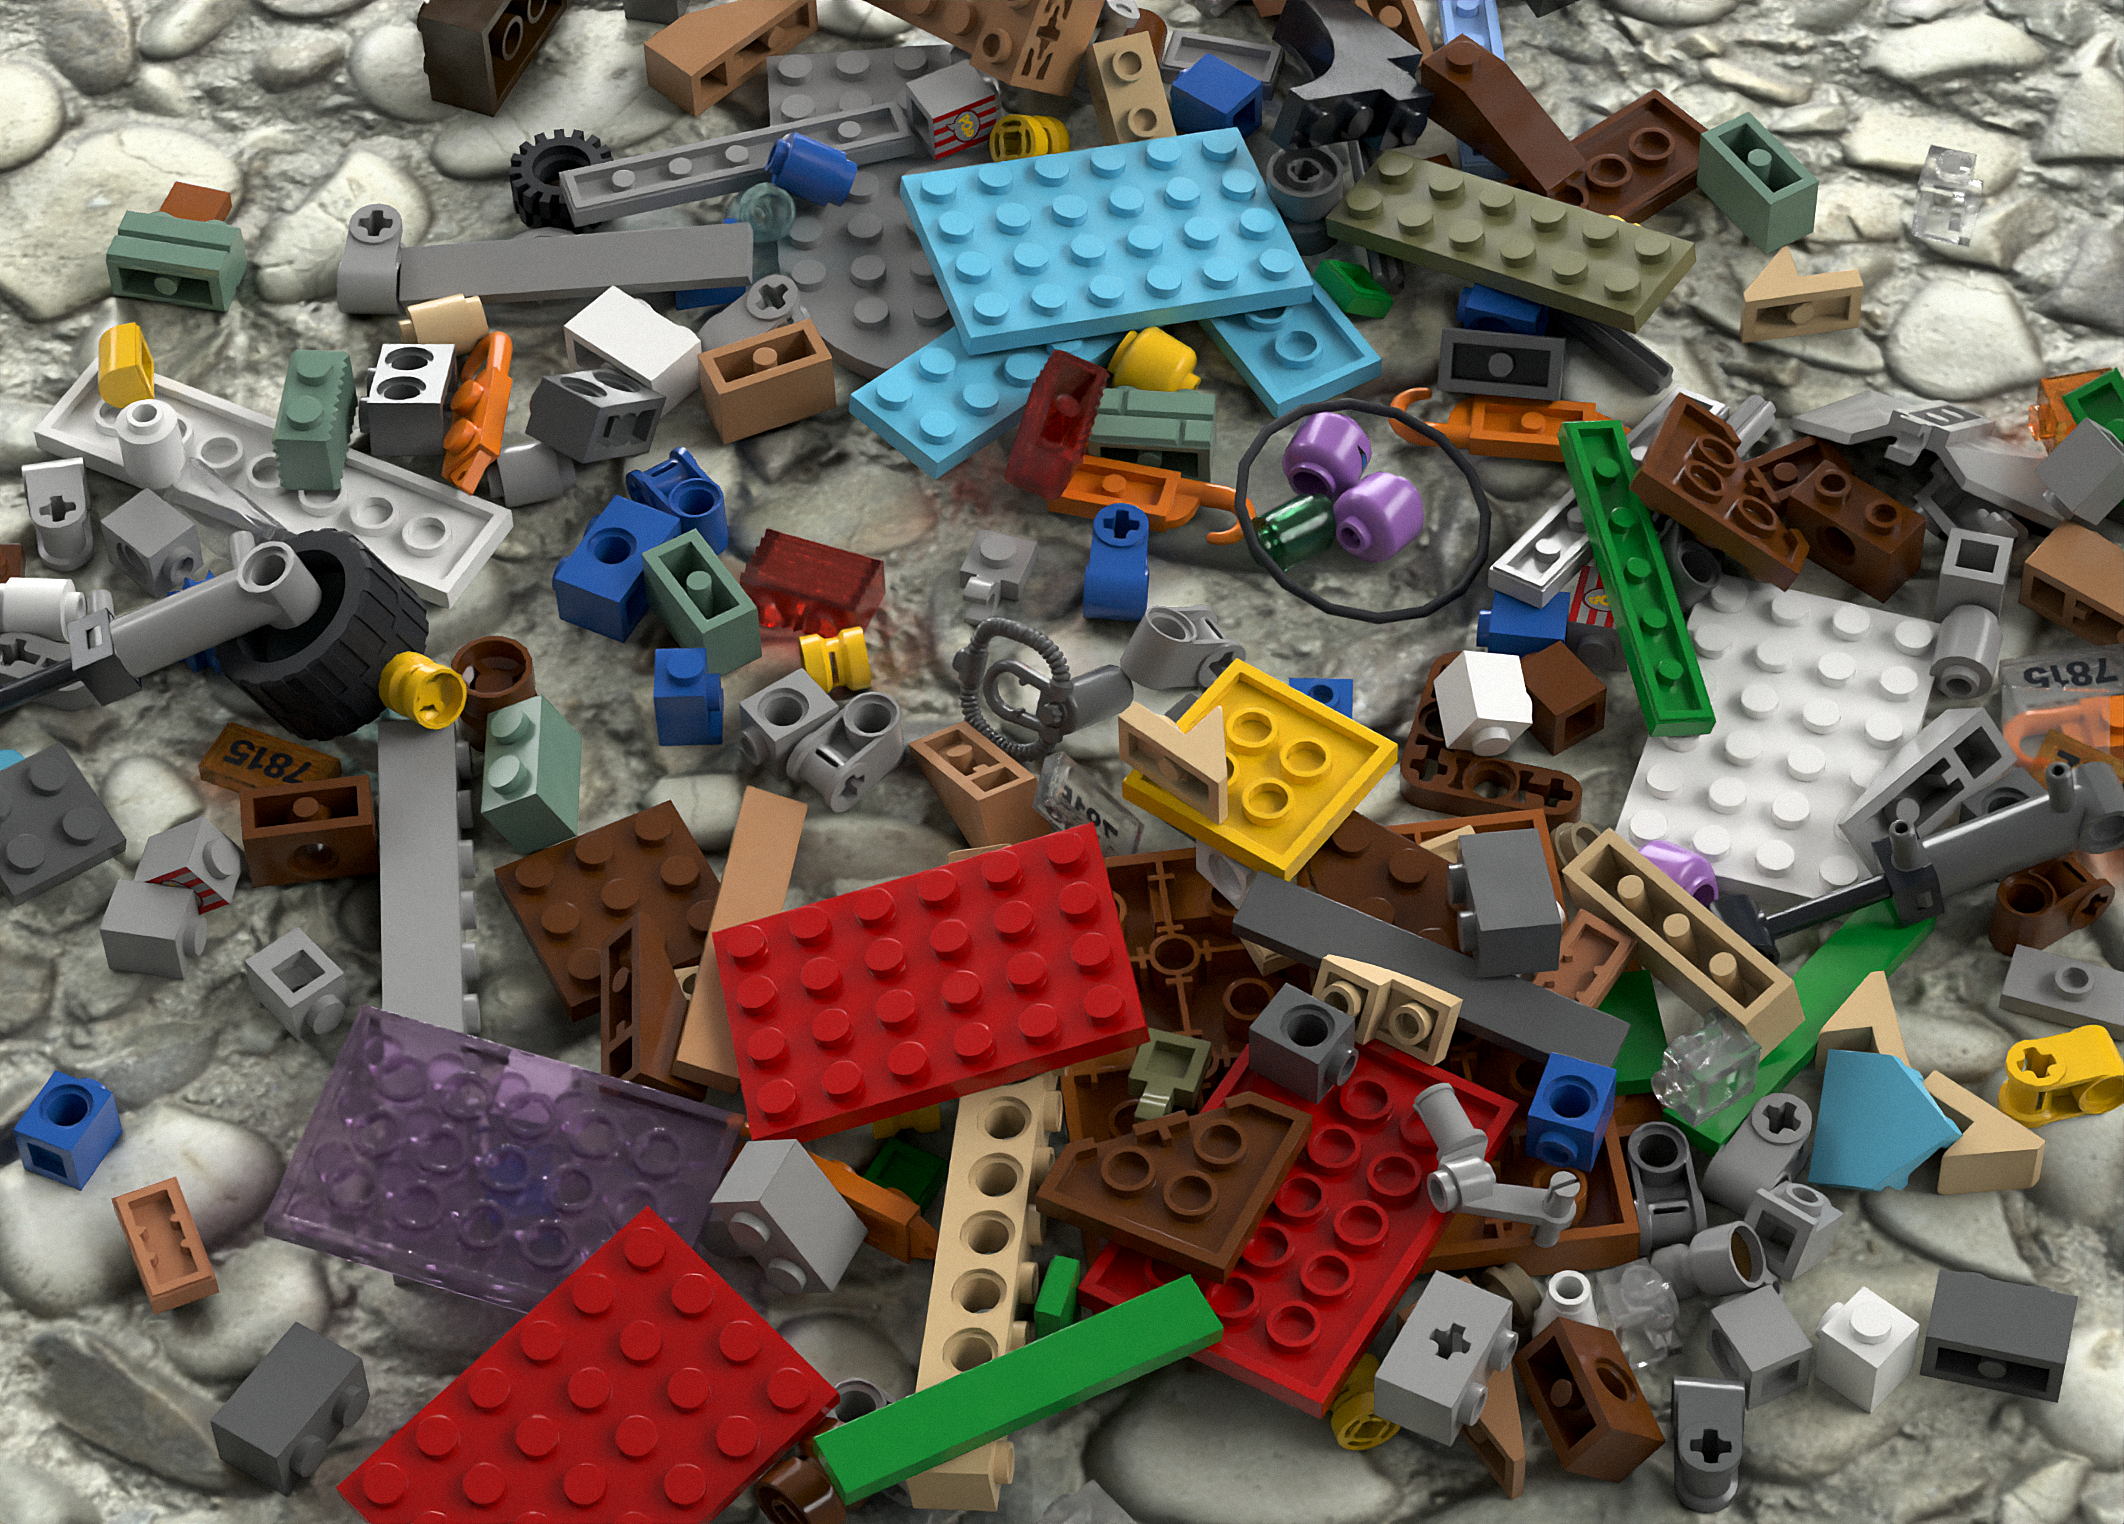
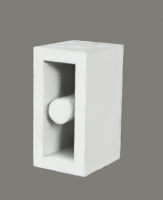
M615 286L610 287L564 325L568 364L571 369L581 372L610 367L666 396L660 419L700 386L697 354L702 353L701 340L687 327L677 326L656 313L644 300L634 299Z

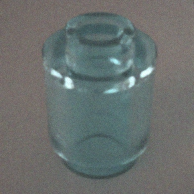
M760 183L732 197L726 207L724 219L735 218L736 223L749 222L753 229V248H758L785 237L791 231L796 219V208L792 197L785 189L773 183ZM754 210L760 214L761 224L756 219Z

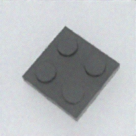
M61 742L53 744L0 771V889L13 908L125 852L127 839Z

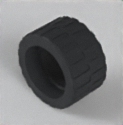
M322 528L319 531L309 530L298 534V536L292 539L288 538L282 541L293 549L319 584L322 598L314 615L298 627L285 630L274 628L268 624L215 646L216 658L220 661V669L229 680L290 734L293 733L299 739L307 741L317 739L319 742L333 740L334 737L347 736L380 717V714L388 708L383 704L379 696L378 685L382 670L397 654L410 651L424 655L427 646L425 641L429 634V622L426 620L427 610L424 603L417 597L418 594L353 534L347 531L340 532L335 528Z

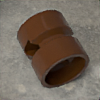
M484 636L472 640L460 648L451 661V669L460 674L466 684L467 698L464 709L458 717L460 732L465 741H470L472 748L485 753L487 715L538 696L535 690L536 681L532 658L527 648L515 639L504 636Z
M825 1417L794 1446L795 1457L793 1456L789 1461L780 1459L754 1484V1495L758 1505L772 1524L846 1523V1511L856 1512L876 1494L874 1493L845 1506L813 1451V1438L843 1425L845 1424L837 1418Z

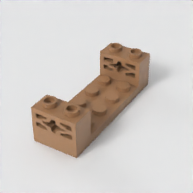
M863 0L972 54L969 62L970 66L1009 85L1069 98L1105 0Z

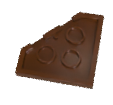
M1679 391L1666 409L1628 489L1636 493L1643 504L1652 511L1659 514H1667L1689 528L1694 537L1705 546L1720 549L1743 564L1745 570L1756 580L1763 583H1772L1786 592L1802 569L1810 549L1808 542L1799 529L1790 528L1788 531L1775 513L1781 505V501L1760 469L1750 467L1747 470L1737 455L1736 450L1742 442L1732 426Z
M1353 810L1305 864L1310 884L1314 886L1317 894L1474 959L1472 951L1462 952L1459 944L1457 914L1463 910L1461 903L1451 904L1449 901L1446 866L1451 864L1450 861Z
M1249 1091L1224 1098V1107L1190 1117L1183 1110L1132 1125V1133L1095 1143L1092 1136L1068 1143L1035 1195L1036 1211L1225 1285L1312 1133L1313 1115Z

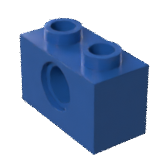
M615 495L601 515L596 514L591 518L585 529L582 541L570 557H563L556 566L552 578V588L556 591L559 619L625 643L650 608L646 598L641 553L682 535L680 518Z

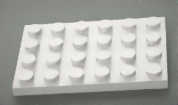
M1722 574L1720 584L1693 606L1686 626L1716 723L1711 733L1705 735L1650 737V734L1648 735L1615 832L1637 851L1651 841L1667 840L1702 856L1711 863L1718 885V892L1729 895L1744 894L1753 897L1755 901L1783 908H1790L1874 877L1837 824L1901 747L1921 732L1935 687V676H1930L1929 673L1941 624L1791 589L1784 592L1774 585ZM1854 912L1832 920L1846 922Z

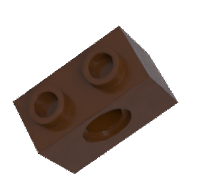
M1825 459L1788 495L1785 528L1787 531L1790 528L1800 530L1810 546L1807 559L1884 604L1920 569L1927 518Z
M368 774L239 790L242 841L253 888L380 873L378 823Z
M1558 1316L1512 1358L1565 1471L1620 1483L1666 1443L1613 1331Z

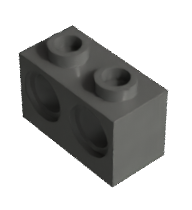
M455 344L382 345L377 367H368L367 396L360 397L358 409L359 429L361 433H370L372 456H445L446 449L443 447V441L450 430L453 414L450 404L453 396L459 389Z
M610 367L542 377L540 385L535 389L530 400L529 409L531 414L525 434L581 463L646 453L650 450L667 397Z

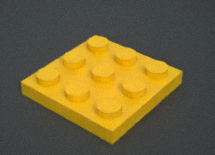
M1236 658L1176 723L1181 731L1186 734L1217 706L1222 707L1227 765L1228 818L1220 825H1217L1136 769H1133L1122 781V797L1257 873L1261 870L1290 882L1398 761V744Z

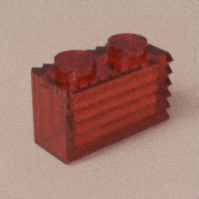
M1053 350L1051 357L1044 364L1043 370L1036 377L1035 383L1032 384L1004 473L1007 483L1051 501L1061 497L1084 461L1082 458L1087 452L1085 448L1090 442L1088 438L1092 434L1091 429L1095 424L1094 419L1098 414L1097 409L1101 405L1100 400L1104 395L1103 390L1107 386L1105 382L1110 376L1105 368L1063 350Z
M766 528L765 536L761 537L760 545L756 546L755 554L751 555L750 563H746L745 572H741L740 586L756 605L759 624L763 626H780L783 629L789 627L794 632L801 630L805 635L818 634L824 639L837 637L841 629L860 626L864 635L886 594L884 560Z

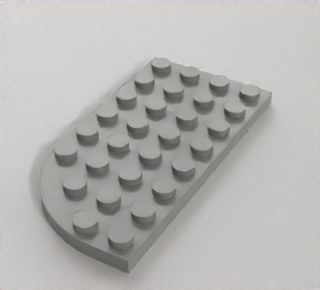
M952 44L766 56L770 127L896 99L908 123L906 83L965 59L970 61L972 54ZM976 69L982 78L988 77L992 80L1000 97L998 79ZM1001 107L996 111V123L1002 118ZM911 130L914 137V154L857 166L853 185L841 207L830 203L822 207L774 188L780 275L787 276L796 284L800 292L799 305L806 308L811 315L812 322L835 363L859 376L874 380L956 326L900 196L901 176L995 163L989 148L990 139L935 161Z

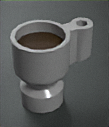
M1735 1221L1705 1229L1693 1237L1689 1247L1679 1243L1658 1249L1652 1256L1651 1273L1653 1282L1659 1294L1668 1302L1692 1298L1699 1293L1700 1289L1710 1296L1728 1297L1738 1292L1751 1293L1769 1284L1773 1286L1781 1300L1784 1297V1288L1780 1278L1777 1275L1771 1274L1766 1268L1765 1253L1759 1236L1753 1227L1744 1221Z

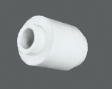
M155 399L140 400L126 406L117 416L115 426L127 474L139 486L147 487L151 490L163 489L172 485L180 477L181 470L185 464V453L175 410L169 404Z
M11 577L7 583H0V633L26 632L52 641H69L67 624L86 615L83 592H76L71 579Z

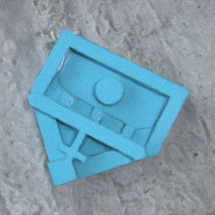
M1828 1049L1808 1182L1821 1187L1881 1192L1886 1186L1901 1191L1909 1184V1174L1940 1147L1950 1148L1963 1134L1954 1121L1945 1117L1923 1085L1924 1078L1919 1071L1905 1066L1900 1058L1886 1054Z

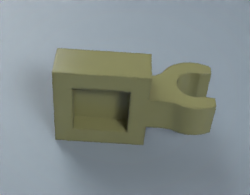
M1148 1028L1151 1042L1140 1045L1128 1077V1095L1141 1097L1135 1112L1134 1122L1141 1123L1172 1113L1174 1105L1194 1109L1212 1060V1042Z

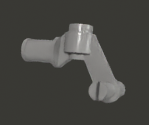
M1439 1083L1421 1092L1414 1099L1415 1104H1412V1107L1422 1119L1439 1149L1436 1153V1159L1439 1163L1437 1171L1430 1173L1427 1177L1428 1193L1435 1208L1441 1213L1452 1211L1453 1213H1466L1533 1224L1530 1228V1237L1535 1236L1533 1242L1544 1248L1554 1246L1559 1239L1561 1230L1570 1226L1576 1214L1574 1199L1580 1190V1183H1574L1577 1179L1576 1176L1565 1171L1558 1172L1551 1178L1548 1189L1496 1183L1492 1167L1488 1162L1484 1161L1488 1138L1481 1129H1474L1456 1098L1453 1087L1449 1083Z

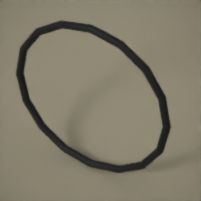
M1352 398L1302 404L1265 425L1239 462L1234 508L1249 551L1282 589L1326 614L1373 624L1428 617L1464 595L1488 558L1492 512L1476 470L1442 432L1400 408ZM1354 410L1396 419L1436 442L1466 476L1480 513L1477 554L1459 583L1423 606L1377 613L1330 603L1290 580L1259 545L1246 507L1250 466L1271 435L1306 415Z

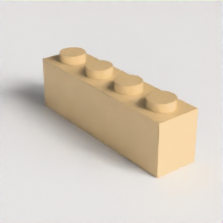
M1610 827L1561 870L1574 907L1578 912L1582 908L1638 940V951L1633 959L1646 970L1650 969V973L1757 1064L1806 1020L1795 983L1791 978Z

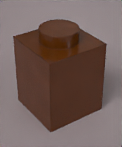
M1561 640L1540 652L1529 653L1520 659L1526 693L1532 701L1533 723L1527 730L1553 757L1604 729L1607 687Z

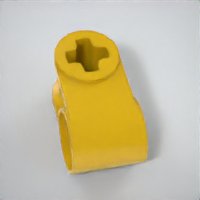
M2085 1025L2071 1032L2040 1039L2023 1040L2014 1044L2007 1053L2005 1070L2009 1079L2000 1087L1997 1098L1998 1109L2026 1128H2039L2048 1123L2087 1114H2103L2124 1104V1061L2110 1034L2103 1026ZM2026 1058H2028V1059H2027V1063H2026L2025 1071H2022V1070H2023V1066H2024V1061H2025ZM2041 1096L2039 1107L2036 1109L2038 1097Z

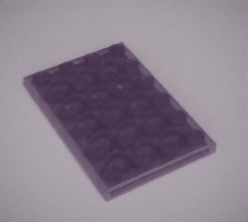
M362 1004L264 1218V1234L268 1237L528 1314L647 1205L696 1252L713 1211L710 1201L728 1174L742 1139L741 1133L745 1124V1115Z

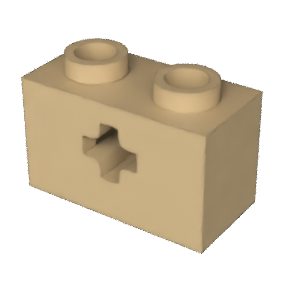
M1144 31L1092 44L1084 55L1082 65L1104 146L1176 136L1149 32Z

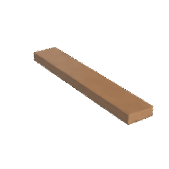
M747 785L741 800L671 1075L736 1094L740 1077L711 933L782 912L808 804Z

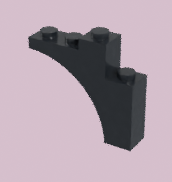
M1286 0L1272 40L1293 57L1305 72L1310 83L1289 88L1270 140L1286 152L1359 139L1364 140L1377 151L1415 145L1417 139L1422 135L1427 126V114L1435 97L1433 92L1416 81L1415 73L1423 53L1351 0Z

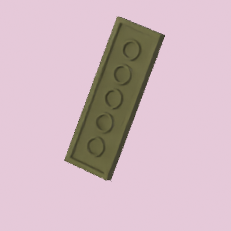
M1388 148L1325 217L1327 235L1329 237L1634 334L1639 331L1696 262L1695 243Z

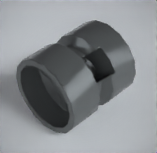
M1322 146L1287 152L1281 149L1271 157L1267 164V194L1276 205L1300 256H1313L1326 252L1336 245L1339 240L1327 235L1325 217L1342 199L1343 165L1336 154Z

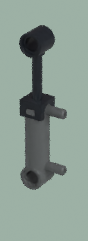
M2053 762L2045 770L2048 792L1921 839L1911 821L1905 819L1896 820L1889 827V836L1871 842L1878 873L1874 877L1765 916L1763 911L1760 910L1753 897L1744 894L1722 897L1710 903L1706 908L1777 966L1780 960V953L1775 940L1883 900H1889L1901 928H1905L1945 913L1942 899L2078 849L2088 854H2103L2123 846L2124 788L2114 768L2105 762L2082 764L2072 770L2064 762Z

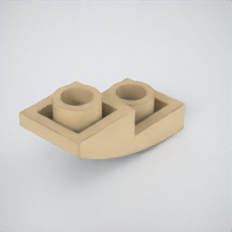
M1330 954L1322 958L1312 993L1313 997L1355 1018V1042L1364 1045L1370 1040L1377 1038L1432 1066L1446 1057L1463 999L1400 973Z

